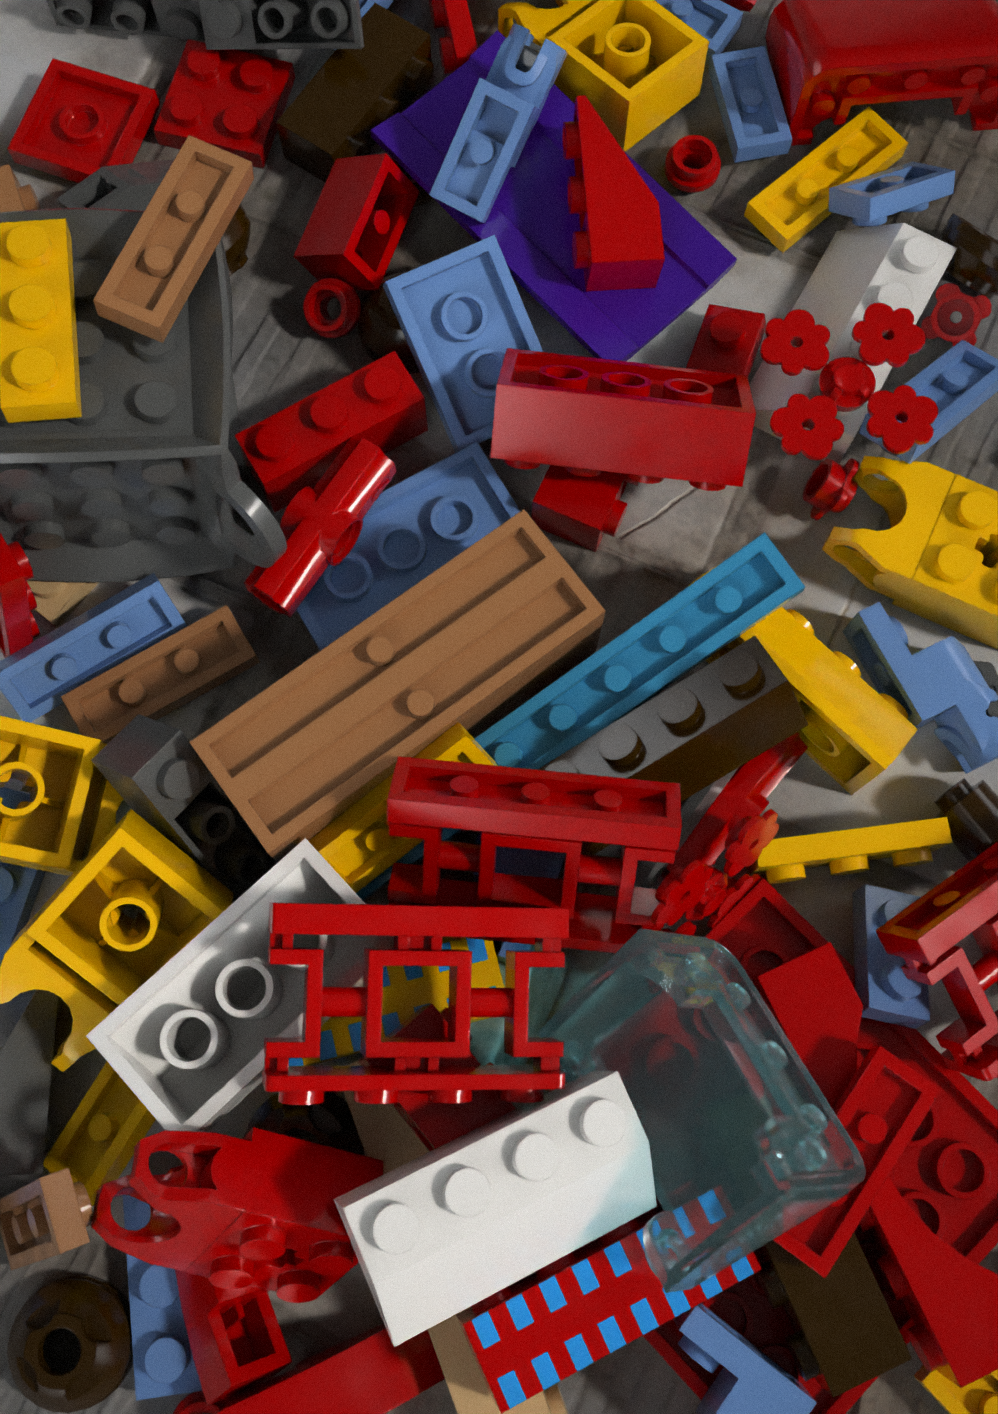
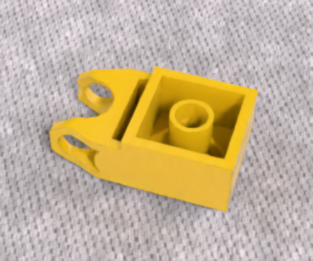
M555 0L559 8L552 9L538 8L526 2H507L498 8V31L505 38L508 37L513 25V19H515L518 25L530 30V34L534 36L533 43L542 47L546 38L567 51V56L554 84L574 103L576 96L585 95L625 152L700 95L709 41L655 0Z
M864 456L859 464L857 473L852 479L858 482V486L873 501L883 507L889 517L890 529L875 531L867 528L850 529L834 526L826 538L822 550L835 561L844 565L867 588L892 598L893 605L998 650V491L928 462L913 461L908 464L905 461L884 457ZM872 474L885 476L888 480H880Z
M0 716V788L4 787L10 778H15L23 782L20 791L30 793V801L20 802L15 809L1 804L3 798L0 797V862L70 876L115 827L116 812L124 799L91 761L107 745L106 743H102L100 739Z
M130 809L17 934L4 954L0 966V1004L9 1002L18 994L33 989L50 991L63 999L69 1006L73 1018L72 1031L58 1047L57 1055L51 1064L64 1072L81 1056L96 1049L86 1035L232 904L234 893ZM133 904L141 907L145 911V917L140 912L134 919L124 915L122 912L124 905Z

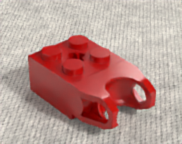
M255 1127L242 1139L214 1132L164 1130L140 1139L134 1146V1160L130 1175L107 1182L99 1188L96 1195L91 1227L109 1246L146 1263L209 1277L210 1283L220 1288L240 1289L253 1286L276 1291L277 1297L287 1302H309L316 1300L359 1263L333 1199L382 1176L384 1161ZM157 1151H168L182 1161L184 1168L170 1174L152 1175L149 1169V1157L151 1153ZM119 1195H130L149 1204L151 1217L148 1224L139 1230H127L120 1227L114 1221L111 1214L112 1199Z

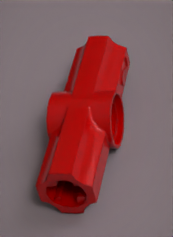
M351 437L315 487H304L294 496L280 522V528L287 542L286 553L269 568L256 565L244 581L247 590L255 595L263 604L275 612L291 618L328 565H338L350 553L361 533L363 517L396 473L395 463L383 453L381 448L364 438L356 439Z
M798 732L737 769L676 853L674 864L669 863L660 875L663 879L678 867L686 868L695 860L713 866L717 861L716 859L725 849L726 838L733 827L743 818L760 815L769 804L766 798L808 748Z

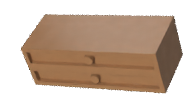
M523 509L189 743L266 852L276 862H279L304 838L309 841L392 775L398 756L413 758L457 722L475 739L593 655L597 649L606 611Z

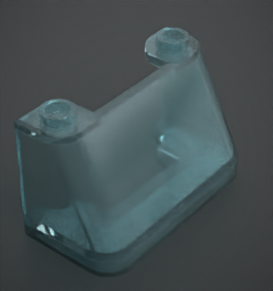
M640 928L537 1032L538 1037H553L564 1042V1056L560 1057V1071L565 1073V1084L592 1071H618L649 1140L655 1194L664 1210L646 1223L643 1229V1244L646 1261L651 1270L658 1276L666 1293L690 1290L843 1198L865 1179L866 1169L864 1161L849 1134L743 966L730 951L715 940L706 937Z

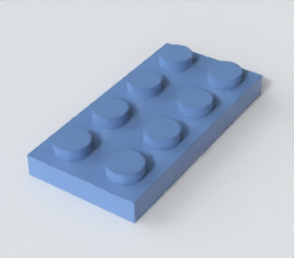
M478 442L463 448L381 492L378 499L363 517L361 533L350 553L338 565H328L296 609L319 651L520 512Z

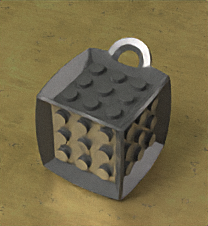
M59 208L0 212V223L66 218L72 239L82 417L8 423L0 406V533L7 544L17 541L21 545L34 575L29 580L123 582L142 580L152 573H155L158 579L235 568L242 558L254 565L269 568L286 553L287 542L276 519L257 495L243 482V457L234 436L240 432V423L231 368L233 345L232 292L222 238L167 337L161 343L98 316L93 302L94 297L144 211ZM243 519L254 532L253 536L243 530Z

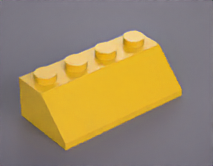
M706 572V573H704L703 575H701V576H699L698 578H696L691 584H693L695 581H697L698 579H700L702 576H704V575L707 574L708 572ZM780 607L705 660L710 664L756 636L789 681L809 724L798 731L800 738L808 746L805 753L850 795L886 770L918 730L908 721L907 711L896 699L885 693L878 694L861 678L860 669L847 655L839 651L832 652L814 636V629L809 621L792 609L785 610L783 607Z

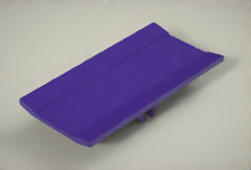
M498 30L469 57L467 62L402 113H396L370 129L371 137L428 194H430L479 78L486 80L501 44L505 40V37ZM553 84L515 168L510 167L486 223H482L435 198L433 199L477 242L495 235L512 277L594 358L627 361L713 288L735 266L737 258L625 152L659 202L665 261L656 288L586 292L584 269H574L572 256L573 232L580 231L579 214H569L567 202L568 176H575L574 159L564 160L562 147L563 122L573 120L575 103Z

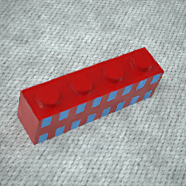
M695 1178L681 1181L657 1195L660 1207L639 1218L630 1220L599 1237L598 1240L561 1257L535 1271L534 1274L505 1287L456 1315L491 1397L501 1414L762 1269L722 1186L704 1183L698 1186Z

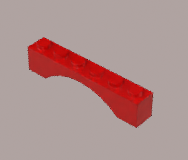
M831 942L814 947L745 980L752 993L745 997V1003L750 1016L763 1035L771 1032L783 1056L776 1060L780 1077L783 1078L789 1093L794 1099L803 1097L815 1121L807 1126L812 1141L857 1071V1038L863 1011V1004ZM888 1176L857 1229L861 1233L866 1230L869 1231L881 1255L873 1260L878 1277L889 1296L895 1302L903 1300L915 1326L907 1329V1334L922 1364L930 1373L937 1370L944 1377L962 1388L998 1369V1274L967 1259L933 1233L904 1201Z

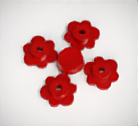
M874 303L867 307L863 315V321L857 322L852 329L853 339L861 343L858 354L862 361L851 357H841L827 363L829 350L825 345L829 341L830 331L824 325H815L813 316L806 310H792L786 315L784 320L774 318L767 323L765 329L767 338L763 340L760 347V355L766 363L781 365L782 371L789 376L799 375L803 368L809 371L822 369L819 377L820 395L809 400L803 394H794L788 399L787 407L775 410L771 416L770 428L775 435L782 438L781 448L785 453L796 455L802 452L806 458L815 461L826 458L832 450L833 442L839 440L844 433L843 423L835 418L837 411L851 412L862 407L867 401V410L871 417L867 422L866 430L872 437L882 438L884 447L891 453L903 454L908 452L914 443L923 445L931 440L934 434L931 424L938 415L937 404L929 397H916L915 390L908 385L898 386L893 393L886 390L874 393L876 380L868 366H879L887 362L890 366L899 368L907 363L909 354H915L923 348L926 341L925 333L919 326L913 324L914 315L909 309L898 308L893 311L889 305L884 303Z
M769 809L762 816H747L733 827L725 841L727 851L724 857L727 861L723 871L712 865L703 864L699 860H695L686 868L678 867L674 869L661 882L655 894L656 900L660 903L651 915V922L657 927L665 923L668 926H672L682 915L688 921L679 926L675 932L670 928L661 930L662 944L659 956H643L645 961L640 968V974L644 977L643 982L648 987L654 985L660 978L664 979L693 947L696 940L693 937L696 925L691 921L702 920L714 912L707 922V927L712 930L763 879L758 874H753L752 876L744 874L738 880L735 878L728 879V876H735L744 866L752 865L760 856L762 849L773 840L779 829V824L776 823L778 814L774 810Z

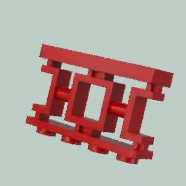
M398 756L387 797L389 836L424 839L423 865L393 864L388 886L389 905L569 909V938L561 939V948L648 957L660 955L662 944L661 928L664 925L657 927L651 922V915L660 903L655 898L657 889L634 887L638 860L674 864L682 830L680 783ZM443 828L482 831L481 844L443 841ZM582 841L622 845L621 858L581 854ZM497 846L565 853L563 879L495 873ZM441 868L479 872V881L477 883L440 879ZM577 882L617 886L615 896L576 893ZM462 937L535 945V938Z
M996 842L875 930L887 954L904 958L906 964L901 968L907 979L931 986L942 980L960 1017L936 1035L940 1046L946 1049L942 1052L941 1056L947 1068L982 1081L998 1078V1010L993 1011L984 993L994 983L998 985V842ZM970 933L973 934L983 955L973 964H970L963 948L955 946Z
M270 902L268 963L305 965L302 1037H264L262 1083L265 1091L279 1092V1103L314 1105L324 1102V1091H354V1102L363 1104H392L399 1102V1091L428 1090V1101L435 1103L456 1104L471 1102L472 1090H500V1100L534 1103L544 1101V1090L565 1089V1073L560 1071V1057L564 1056V1042L553 1037H528L529 967H565V953L561 952V939L569 938V909ZM294 934L394 936V949L364 948L363 987L323 986L324 949L293 947ZM442 936L535 938V950H506L505 988H471L472 951L442 949ZM383 966H449L448 1037H381ZM321 1017H362L360 1053L365 1058H390V1066H288L289 1058H320ZM471 1017H505L504 1052L512 1057H533V1065H439V1057H470Z

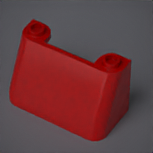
M783 0L774 8L769 19L765 38L769 61L793 139L791 146L811 144L813 140L812 130L820 122L832 117L833 125L845 124L851 106L951 98L954 115H964L969 109L973 131L998 129V3L996 0Z

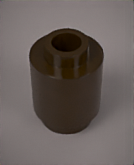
M963 778L934 802L941 810L935 818L947 817L952 843L969 862L998 842V796L984 780L971 786Z

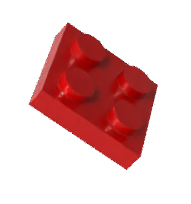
M188 39L154 127L158 144L181 149L188 135L251 161L253 167L264 169L278 129L276 122L284 112L295 81L293 63L234 49L207 50L206 43Z
M53 58L7 150L14 163L80 183L103 166L132 164L160 106L155 89Z

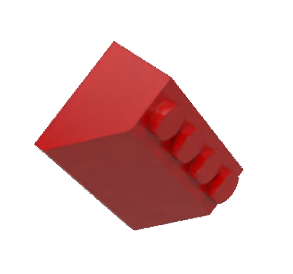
M507 348L496 386L490 458L503 459L506 465L517 469H535L540 467L541 464L564 466L568 472L585 477L598 476L602 471L624 473L631 480L646 484L660 483L664 478L685 480L693 487L707 491L723 490L726 485L742 487L756 417L748 377L743 374Z

